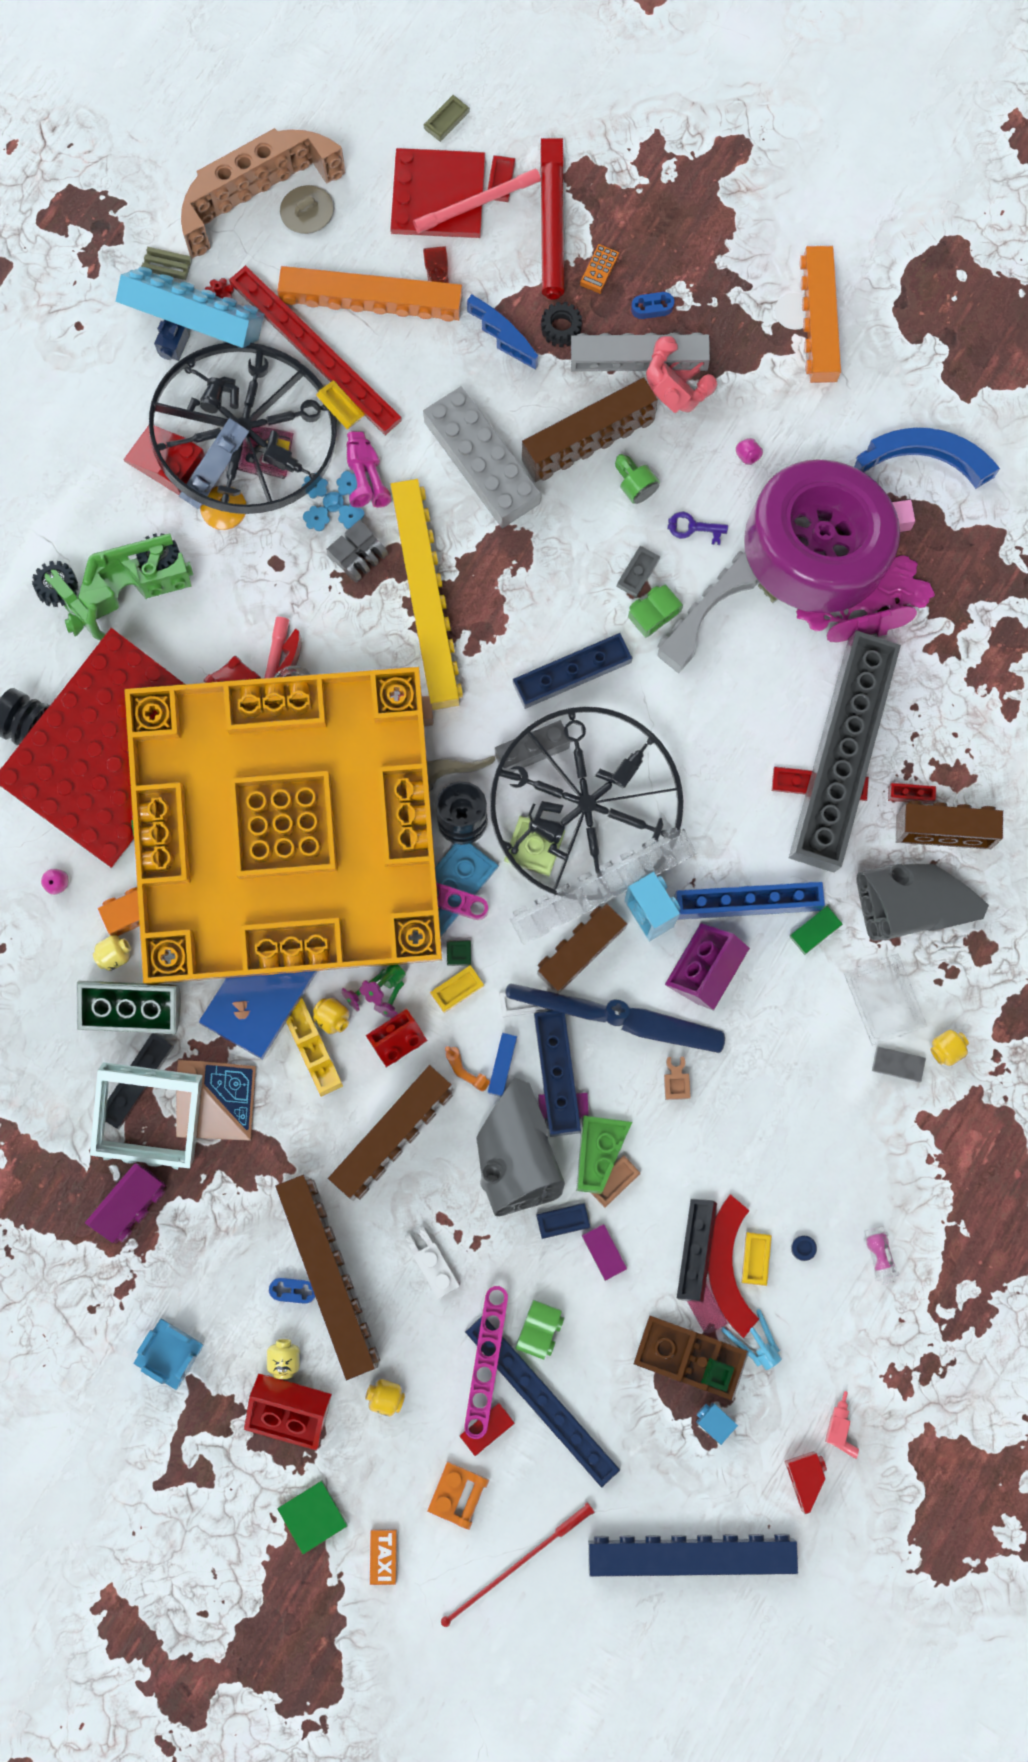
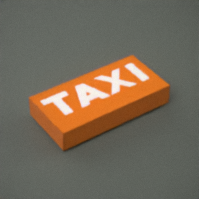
M397 1530L370 1531V1585H396Z

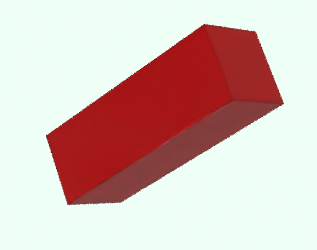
M891 783L888 786V801H921L923 804H933L936 801V786Z

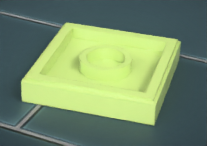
M519 816L510 842L512 847L528 830L529 818ZM564 830V832H563V835H562V837H561L559 843L556 844V845H557V849H559L560 846H561V843H562V840H563V837H564V834H565V830ZM534 832L533 834L530 833L520 843L517 854H512L511 849L509 850L515 861L522 868L550 877L556 860V856L547 852L552 843H549ZM505 856L504 862L510 863Z

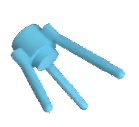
M760 1309L756 1313L769 1344H765L756 1330L751 1328L750 1332L760 1346L756 1350L757 1356L725 1327L721 1328V1331L739 1348L749 1351L748 1356L757 1367L762 1365L765 1370H769L782 1360L778 1354L780 1349L775 1344Z

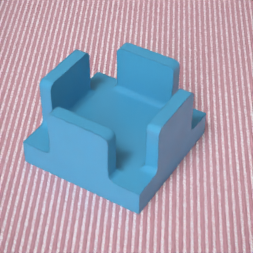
M160 1319L155 1328L148 1332L136 1352L138 1356L133 1364L141 1368L142 1373L160 1384H167L177 1390L204 1344L164 1319Z

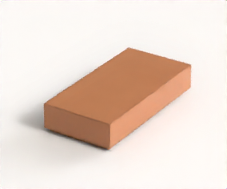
M623 1155L614 1164L601 1194H591L606 1208L641 1173Z

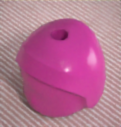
M745 439L736 445L737 456L747 465H752L763 455V450L755 439Z
M50 869L43 874L41 885L49 894H60L68 885V875L63 870Z

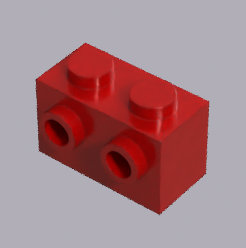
M407 1009L365 1035L386 1068L428 1041Z

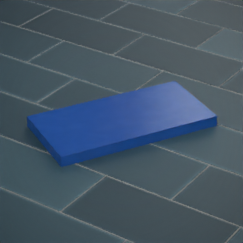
M318 971L226 978L200 1018L199 1023L263 1060ZM233 1002H247L245 1011L250 1012L245 1019H238L235 1016L234 1012L240 1011L232 1004Z

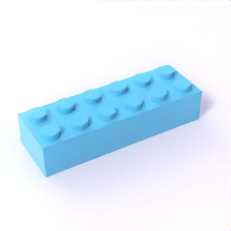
M139 267L120 275L115 302L241 348L259 340L264 314L258 312V308L254 306H241L236 304L237 301L232 298L224 297L222 299L215 296L216 293L210 290L200 291L194 289L195 286L193 284L175 282L173 277L160 274V276L153 274L152 270L146 267Z

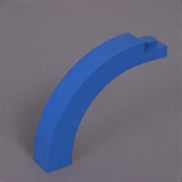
M917 427L892 431L871 440L868 449L856 457L857 460L854 465L855 468L866 472L877 464L894 457L906 455L927 456L941 460L956 468L971 482L975 489L995 478L1000 470L999 466L986 452L967 439L939 429Z

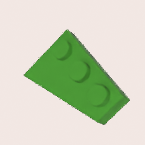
M583 1116L576 1191L597 1194L603 1192L632 1122Z

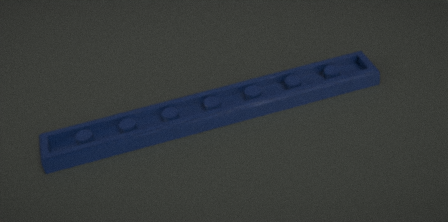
M482 1316L465 1331L476 1346L478 1344ZM486 1319V1328H488L491 1331L497 1330L491 1324V1322L488 1319ZM502 1336L497 1365L498 1371L602 1488L620 1469ZM486 1341L482 1344L481 1351L485 1356H492L496 1351V1346L493 1342Z

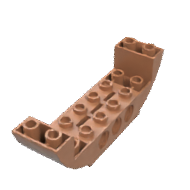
M274 128L197 170V177L191 183L181 208L182 231L191 258L201 256L211 248L204 224L210 223L213 218L222 213H228L238 204L249 201L256 194L269 190L274 184L287 180L292 174L307 169L310 164H314L326 184L341 178L346 173L342 147L318 133L293 129L277 131Z

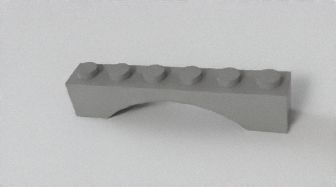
M745 551L744 553L738 552L732 560L734 564L729 570L724 568L717 577L719 581L714 586L709 585L702 594L704 598L699 603H693L687 612L689 615L684 620H678L672 629L674 632L670 637L665 636L659 642L657 656L677 673H680L694 657L697 631L707 613L726 597L753 589L759 583L749 566Z

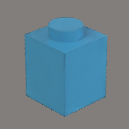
M714 1403L710 1406L705 1404L697 1413L699 1419L696 1423L720 1445L738 1426Z

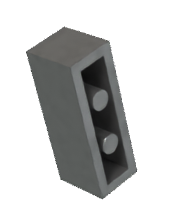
M561 720L531 732L550 756L570 748V741L564 736V726ZM527 734L513 748L502 769L515 772L517 770L509 769L514 766L524 768L544 760L546 757ZM515 739L495 747V757L498 763Z

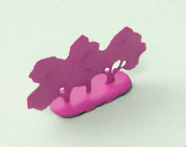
M905 555L895 557L882 581L869 597L856 606L849 608L847 615L843 611H839L843 616L842 619L840 616L834 617L830 613H814L800 609L796 611V618L807 621L810 629L814 631H823L831 621L838 622L826 635L827 640L830 642L847 641L856 630L869 635L877 633V636L880 637L887 635L888 630L899 628L911 622L917 615V610L912 606L925 608L929 603V599L934 597L935 594L930 583L913 579L917 572V562L910 560ZM896 597L900 599V603L896 604L895 602ZM883 606H888L890 608L889 610L875 613ZM855 610H864L868 614L848 619ZM824 615L829 616L830 619H829V620H826V619L824 618Z

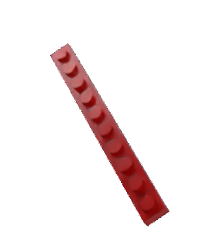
M246 265L229 279L230 285L252 306L258 308V312L263 313L264 318L330 382L334 380L365 414L364 416L384 435H387L402 421L401 416Z

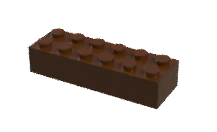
M643 377L522 440V462L534 482L539 480L545 481L552 477L554 472L560 469L566 470L575 461L581 458L582 460L587 459L593 455L594 451L600 448L606 449L615 440L621 437L622 439L627 438L634 430L651 425L655 420L658 399Z
M429 1065L327 1179L353 1201L356 1198L361 1200L370 1190L367 1187L373 1179L378 1181L387 1171L384 1168L390 1160L395 1162L403 1153L402 1146L407 1141L411 1144L420 1134L419 1127L423 1123L428 1125L437 1115L436 1108L440 1104L444 1107L453 1097L452 1084Z

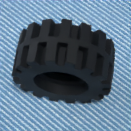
M556 302V306L551 304L549 309H545L544 315H542L541 331L543 338L546 337V341L548 343L551 341L552 346L555 347L556 344H559V347H563V344H566L567 347L571 346V336L581 334L582 316L578 309L574 310L575 306L572 304L567 306L568 302H564L563 305H560V302ZM557 319H565L571 323V327L567 330L559 331L552 326V323Z

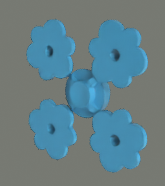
M344 471L341 474V478H338L336 484L339 486V493H327L326 487L328 482L323 478L316 484V488L307 493L312 499H315L317 496H324V507L317 508L316 506H311L310 511H306L303 514V520L307 522L306 526L308 529L314 528L316 531H322L325 528V524L330 522L327 516L328 511L333 513L339 511L338 521L343 523L346 529L351 528L364 517L363 509L352 507L351 504L349 507L343 506V497L341 495L349 494L350 496L357 488L355 474L349 471ZM309 476L304 478L305 483L302 487L311 480Z

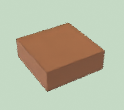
M429 696L422 697L424 726H433L432 704L430 703Z

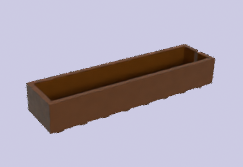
M303 1174L275 1185L346 1381L378 1368L377 1362L381 1361L376 1346L371 1348L368 1338L372 1337L367 1322L362 1323L359 1316L363 1312L358 1298L353 1299L350 1290L354 1289L350 1275H344L341 1267L345 1265L341 1251L334 1248L333 1242L336 1241V1237L332 1227L326 1226L324 1218L328 1216L323 1203L318 1202L315 1195L319 1194L315 1180L309 1179V1177Z

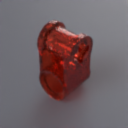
M446 246L424 248V264L427 270L428 281L449 283Z

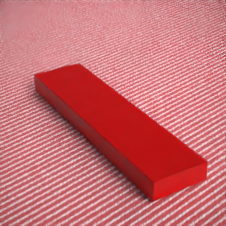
M774 767L771 791L806 795L812 771ZM869 777L865 778L860 801H867Z

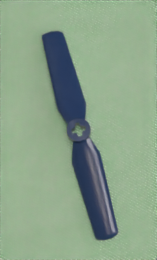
M512 983L508 984L505 989L506 997L509 999L586 1020L608 1022L613 1026H622L621 1030L641 1038L721 1053L725 1045V1034L723 1031L647 1009L629 1008L628 1004L622 1000H611L606 1006L591 1000Z

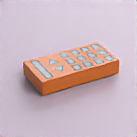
M598 244L580 281V286L601 294L619 257V252Z

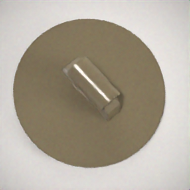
M306 185L291 190L283 198L280 205V216L283 223L290 230L301 234H309L321 230L329 223L333 215V202L330 196L323 189L316 186Z

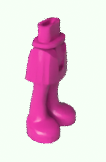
M349 432L346 443L348 467L353 470L357 481V488L350 494L349 502L355 508L365 506L370 500L373 507H385L391 502V494L381 482L376 468L379 465L380 459L370 441L366 439L364 432ZM365 472H368L372 488L368 483Z

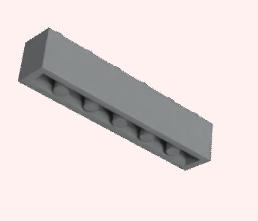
M581 333L571 336V372L647 371L652 361L655 343L663 336H672L678 345V349L664 361L668 366L674 362H680L672 370H691L700 362H703V365L698 369L700 371H708L710 361L709 335H703L702 333H692L691 335H680L679 333H670L668 335H657L655 333H647L645 335H634L632 333H625L623 335H611L608 333L588 335Z

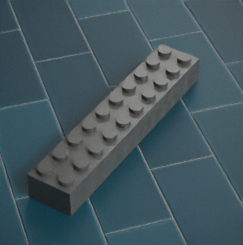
M857 630L848 639L789 859L833 873L842 867L901 645Z

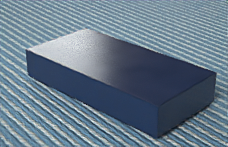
M585 1203L536 1214L541 1239L590 1228Z

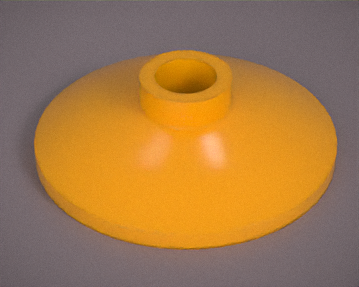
M218 486L212 488L208 497L221 501L223 494L217 493ZM241 492L240 495L229 496L228 503L246 504V500ZM203 504L200 506V512L204 521L210 527L218 530H228L236 527L243 521L246 515L220 511Z

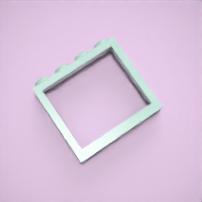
M103 1062L97 1074L90 1155L103 1157V1160L121 1159L125 1163L144 1162L154 1167L167 1165L177 1170L179 1167L190 1168L195 1154L203 1075ZM109 1081L192 1092L186 1151L103 1141Z

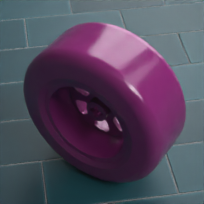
M820 459L806 460L782 469L763 487L746 524L744 536L745 553L749 566L757 580L769 593L780 601L807 612H839L861 603L880 584L896 557L900 542V524L897 512L889 496L870 476L845 463ZM806 517L810 522V526L804 528L795 524L794 521L796 518ZM835 527H838L845 536L839 535ZM798 537H804L808 545L805 546ZM838 544L846 547L849 552L845 556L838 557L833 547ZM814 551L824 552L825 556Z

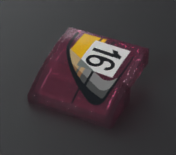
M267 427L252 429L267 444L270 431H276L279 434L277 445L291 452L294 433ZM250 438L262 473L285 479L287 470L283 471L263 461L264 452L267 447H261ZM244 439L238 470L258 476L246 440Z

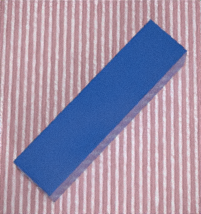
M506 1033L501 1035L487 1092L490 1095L501 1097L504 1093L517 1036Z

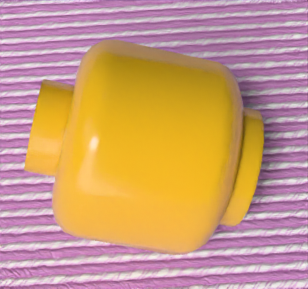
M324 998L315 1005L313 1009L314 1022L326 1033H341L348 1027L349 1010L337 999Z
M950 1029L932 1040L930 1051L940 1065L952 1066L967 1056V1045H969V1042L962 1032L957 1033Z
M379 1379L375 1385H369L365 1399L369 1400L368 1405L372 1412L390 1417L395 1412H400L405 1393H402V1388L399 1384Z

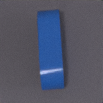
M667 292L636 296L631 305L632 315L638 319L667 316L673 311L674 298ZM665 301L667 307H663L660 302ZM638 304H642L645 310H640Z
M277 1278L269 1286L270 1296L277 1301L306 1304L314 1301L316 1298L310 1281ZM280 1282H283V1287L291 1288V1293H282V1297H278V1292L274 1291V1287L279 1286ZM304 1285H308V1289L312 1290V1295H308L307 1300H304L302 1294H295V1289H304Z

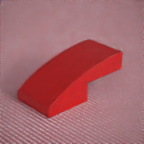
M296 628L282 646L284 655L287 657L276 671L278 677H290L297 665L302 638L299 630Z

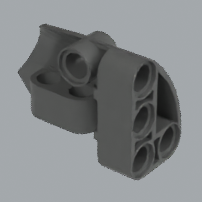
M893 864L861 871L856 877L866 931L869 938L873 941L888 940L926 930L933 931L984 919L989 907L972 889L934 864Z
M514 1078L476 1137L481 1170L480 1185L486 1191L494 1216L496 1217L554 1201L562 1195L565 1186L561 1171L548 1141L546 1123L531 1085L526 1081ZM493 1175L496 1176L498 1179L492 1181L489 1180L487 1176Z

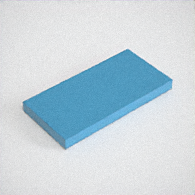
M471 843L465 845L454 844L435 867L436 883L476 895L498 869L499 865ZM452 895L448 899V904L451 907H458L462 902L461 897L458 895ZM438 908L440 937H442L459 915Z

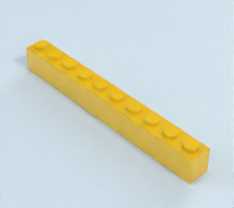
M418 479L390 483L432 710L459 706V698H462L463 694L461 683L456 684L455 676L459 675L457 661L452 662L450 654L455 653L453 640L447 638L446 631L451 630L449 618L444 617L442 609H446L444 595H439L438 587H442L440 573H435L434 568L435 565H438L436 551L431 552L430 544L434 543L432 529L427 530L426 522H430L428 508H423L422 501L426 500L424 486L419 487Z

